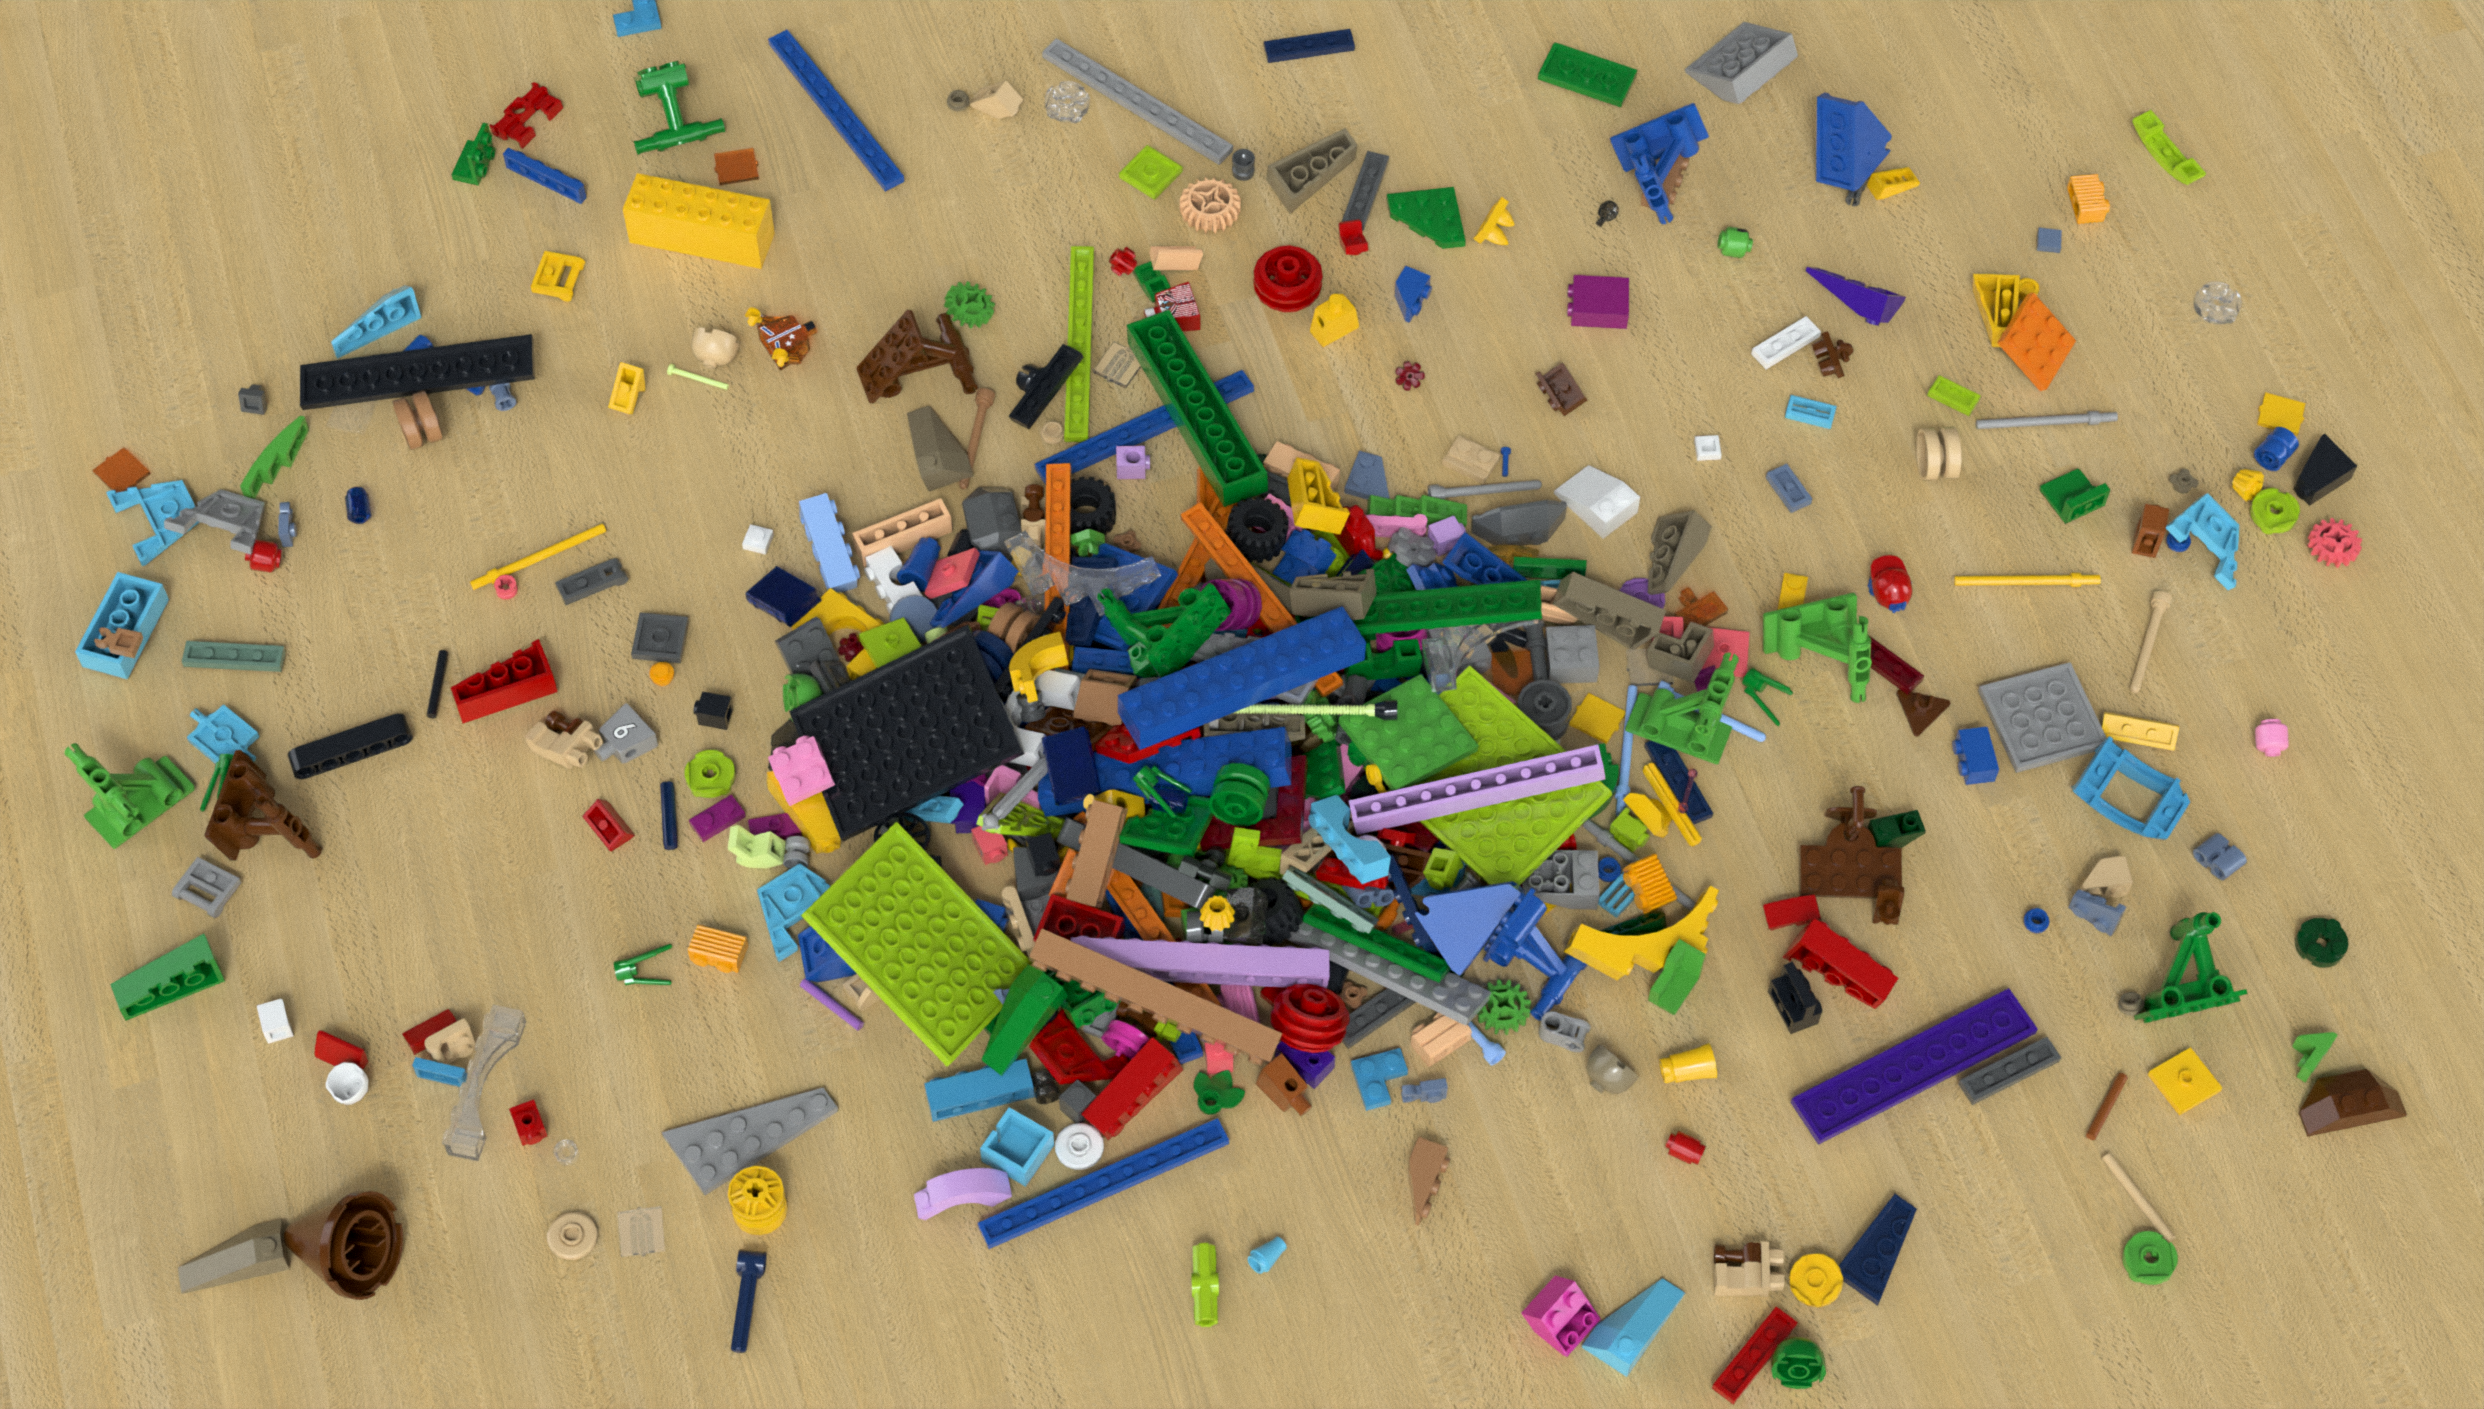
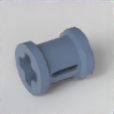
M509 383L490 385L491 394L496 399L495 407L497 410H510L516 405V399L511 395Z

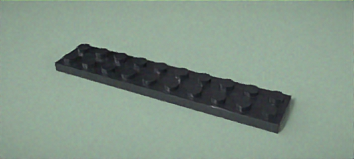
M532 334L300 365V407L302 410L407 397L423 390L426 394L535 380L534 338Z

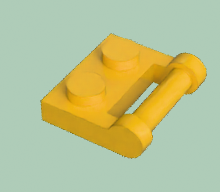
M544 251L531 284L532 293L558 297L566 302L571 301L573 297L572 290L579 272L585 266V261L576 256ZM570 266L571 269L564 287H559L558 285L565 267Z

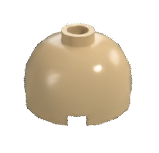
M701 327L694 330L691 347L694 356L703 362L704 367L716 369L717 366L729 364L735 358L740 341H736L737 337L727 332L712 329V333L705 332V328Z

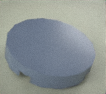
M915 594L903 597L892 607L889 617L890 622L904 617L919 643L926 641L924 635L926 632L937 628L929 624L937 609L931 601L923 596Z

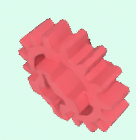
M2333 518L2330 519L2329 523L2323 519L2319 525H2314L2308 536L2310 541L2307 546L2313 548L2311 555H2318L2317 561L2325 560L2328 567L2331 563H2334L2336 568H2339L2341 563L2348 566L2350 561L2354 562L2362 549L2360 546L2362 538H2357L2359 531H2352L2351 523L2347 526L2343 525L2342 519L2339 523H2335Z

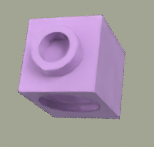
M1116 446L1117 479H1146L1145 469H1150V455H1145V446Z
M1451 516L1428 525L1427 537L1433 540V549L1437 557L1448 553L1466 530L1462 523H1458L1455 516Z

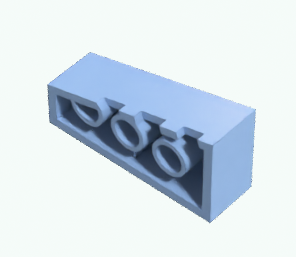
M827 493L799 501V518L801 523L804 524L808 542H813L811 543L815 560L820 562L819 570L827 591L831 588L837 593H842L857 588V579H860L857 565L852 566L850 557H853L849 543L845 544L842 536L845 535L842 522L836 521L834 514H837V508L834 500L829 501Z

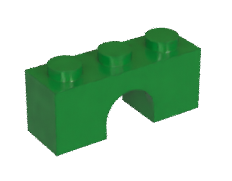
M1418 639L1393 641V646L1390 650L1379 654L1372 653L1370 644L1366 643L1365 660L1344 668L1346 682L1348 677L1352 675L1365 677L1367 680L1418 676L1422 663Z

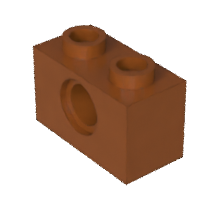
M2144 505L2135 529L2132 546L2133 554L2156 558L2166 532L2169 508L2159 505Z

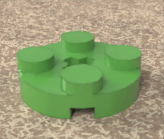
M2143 1231L2134 1235L2128 1241L2122 1253L2123 1265L2128 1272L2129 1278L2134 1282H2141L2147 1285H2157L2169 1280L2178 1263V1255L2174 1245L2171 1242L2168 1243L2162 1238L2163 1235L2157 1232ZM2146 1253H2150L2151 1257H2156L2157 1260L2153 1261V1263H2148L2143 1257L2146 1256Z

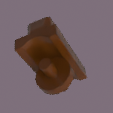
M1829 332L1822 333L1823 340L1812 344L1817 359L1826 355L1830 356L1829 359L1818 362L1823 377L1835 373L1838 378L1844 377L1839 359H1842L1843 362H1848L1850 360L1849 356L1853 353L1854 349L1851 344L1844 343L1843 340H1838L1836 342L1837 346L1834 348Z
M1883 879L1881 885H1878L1872 923L1883 922L1886 925H1898L1905 892L1904 887H1898L1896 880Z

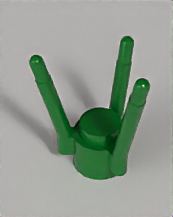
M1752 668L1747 672L1742 681V684L1747 687L1744 692L1754 699L1776 726H1779V720L1755 692H1763L1767 685L1788 695H1792L1793 691L1788 686Z
M220 754L219 762L215 763L214 773L200 807L201 812L205 811L217 778L220 775L218 799L234 755Z
M1145 765L1133 778L1137 783L1136 786L1144 793L1155 809L1160 808L1159 803L1172 818H1175L1176 814L1153 788L1159 782L1156 776L1187 793H1191L1192 790L1161 772L1156 766L1150 769Z
M668 944L632 958L614 961L617 981L624 980L626 986L631 984L671 985L672 982L670 980L634 978V975H638L637 962L672 948V945Z

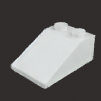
M1590 465L1554 490V494L1561 501H1565L1567 506L1602 539L1638 513L1640 496L1623 481Z

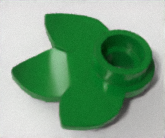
M1229 1070L1222 1071L1211 1079L1202 1072H1199L1196 1076L1194 1090L1199 1096L1198 1107L1203 1113L1214 1115L1220 1112L1222 1108L1231 1109L1236 1107L1243 1100L1245 1091L1239 1088H1232V1077ZM1211 1100L1214 1101L1215 1104L1209 1106L1206 1104V1102Z

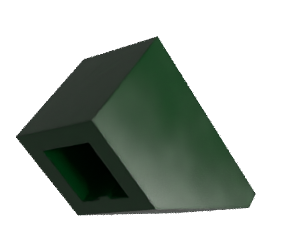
M1918 810L1872 819L1869 821L1867 828L1875 839L1876 847L1902 848L1926 832Z

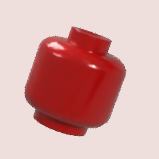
M257 539L254 542L253 553L245 554V561H250L249 566L254 571L272 573L275 568L280 567L282 549L278 548L276 542Z

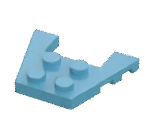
M182 480L151 484L150 488L144 489L131 487L123 492H116L115 490L106 492L116 513L140 504L155 533V536L132 545L142 566L148 564L184 535L164 529V520L169 517L174 519L180 516V511L185 508L192 509L196 507ZM197 521L189 530H191L199 522Z
M2207 493L2198 498L2166 526V529L2179 542L2186 540L2190 531L2193 535L2197 536L2207 546L2208 550L2220 559L2214 577L2227 590H2230L2236 586L2233 572L2237 570L2234 552L2238 551L2239 524Z
M800 863L757 889L778 962L798 951L797 944L786 929L802 920L803 917L801 915L830 887L823 878Z

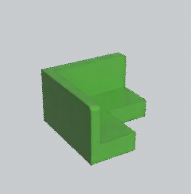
M1679 939L1666 958L1664 970L1650 989L1648 1001L1675 1015L1700 979L1706 954Z

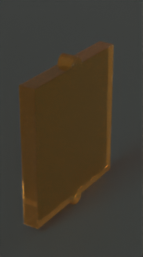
M753 148L714 154L716 163L714 170L718 174L719 186L759 180L757 171L759 164L755 160Z
M124 447L111 457H106V461L92 470L106 486L116 492L127 491V488L137 487L139 482L150 475V471Z
M1510 649L1508 652L1491 653L1492 682L1502 692L1516 696V694H1520L1525 686L1534 682L1530 651L1513 652Z

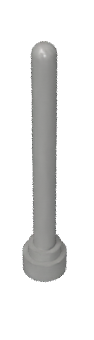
M1539 480L1454 488H1444L1439 486V484L1428 485V496L1445 500V498L1538 490L1541 488L1542 483Z

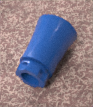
M930 537L919 539L906 563L897 573V579L901 585L914 581L920 592L926 590L941 550L936 540Z

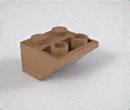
M1089 669L1081 680L1073 713L1074 718L1082 719L1086 722H1104L1111 726L1122 725L1123 721L1118 714V695L1137 688V676Z

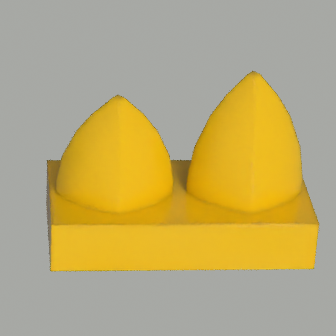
M1501 197L1491 207L1473 238L1475 241L1481 244L1486 239L1498 245L1509 244L1504 232L1496 225L1505 227L1515 225L1513 217L1506 209L1509 201Z

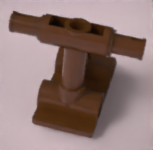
M907 309L856 368L869 403L874 404L879 397L891 398L897 396L902 390L898 377L948 363L954 376L960 380L965 394H973L976 392L975 390H978L973 377L974 367L969 357V349L965 346L959 330L954 328L950 315L943 313L936 318L941 331L940 341H936L921 335L912 310Z
M236 750L206 828L205 838L231 861H236L240 849L254 847L259 841L260 835H282L294 848L302 849L312 859L317 858L321 854L319 850H322V846L312 838L311 831L302 824L298 816H294L285 806L277 803L274 799L275 789L265 781L266 773L242 750ZM255 807L265 814V818H255L252 816Z

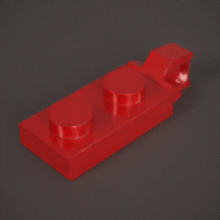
M1325 857L1316 871V879L1357 889L1365 890L1367 886L1386 889L1389 884L1388 876L1361 884L1350 873L1349 868L1343 861L1336 858Z

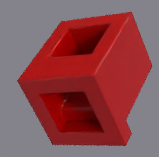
M534 1099L509 1108L522 1146L536 1144L543 1138L548 1137Z

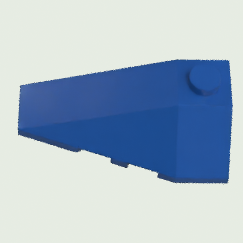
M1466 532L1462 534L1442 560L1445 566L1461 578L1477 585L1528 581Z
M978 550L980 554L968 586L953 591L952 596L942 602L929 624L932 627L945 628L1011 586L1015 580L1014 577L1019 571L1001 552Z

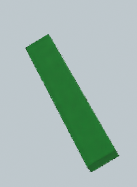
M1314 903L1303 916L1302 922L1435 982L1440 983L1450 971V967L1444 959L1375 928L1369 934L1367 932H1359L1352 927L1351 922L1345 918L1335 917L1331 914L1330 909L1323 905Z

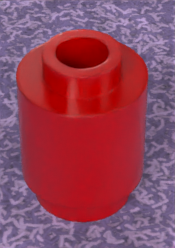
M1679 1130L1676 1135L1671 1133L1665 1146L1669 1149L1668 1155L1690 1165L1691 1163L1698 1165L1706 1148L1705 1145L1701 1144V1140Z

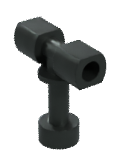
M1219 846L1210 847L1202 861L1185 855L1178 870L1179 873L1193 879L1196 876L1205 878L1210 881V886L1225 892L1233 874L1219 869L1226 860V852Z

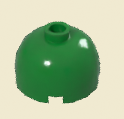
M1792 1337L1783 1340L1775 1348L1772 1355V1377L1775 1380L1777 1377L1781 1380V1385L1788 1388L1812 1387V1382L1819 1379L1820 1383L1826 1375L1824 1353L1816 1342L1808 1338Z

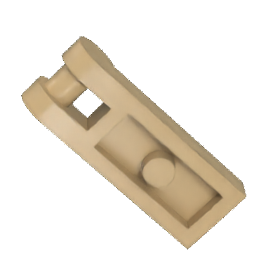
M1007 886L1002 890L1003 905L1012 913L1008 917L1012 929H1018L1020 934L1019 937H1016L1021 952L1026 951L1029 959L1035 945L1034 937L1016 889L1012 886Z

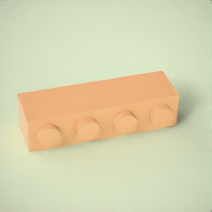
M937 499L852 533L854 549L863 566L866 567L865 557L889 546H892L896 554L914 548L922 537L936 539L951 533V516L942 499Z

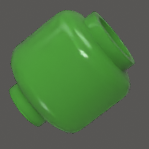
M1728 226L1724 231L1721 230L1717 247L1721 249V253L1724 256L1743 258L1746 252L1751 251L1753 239L1749 238V232L1746 229Z

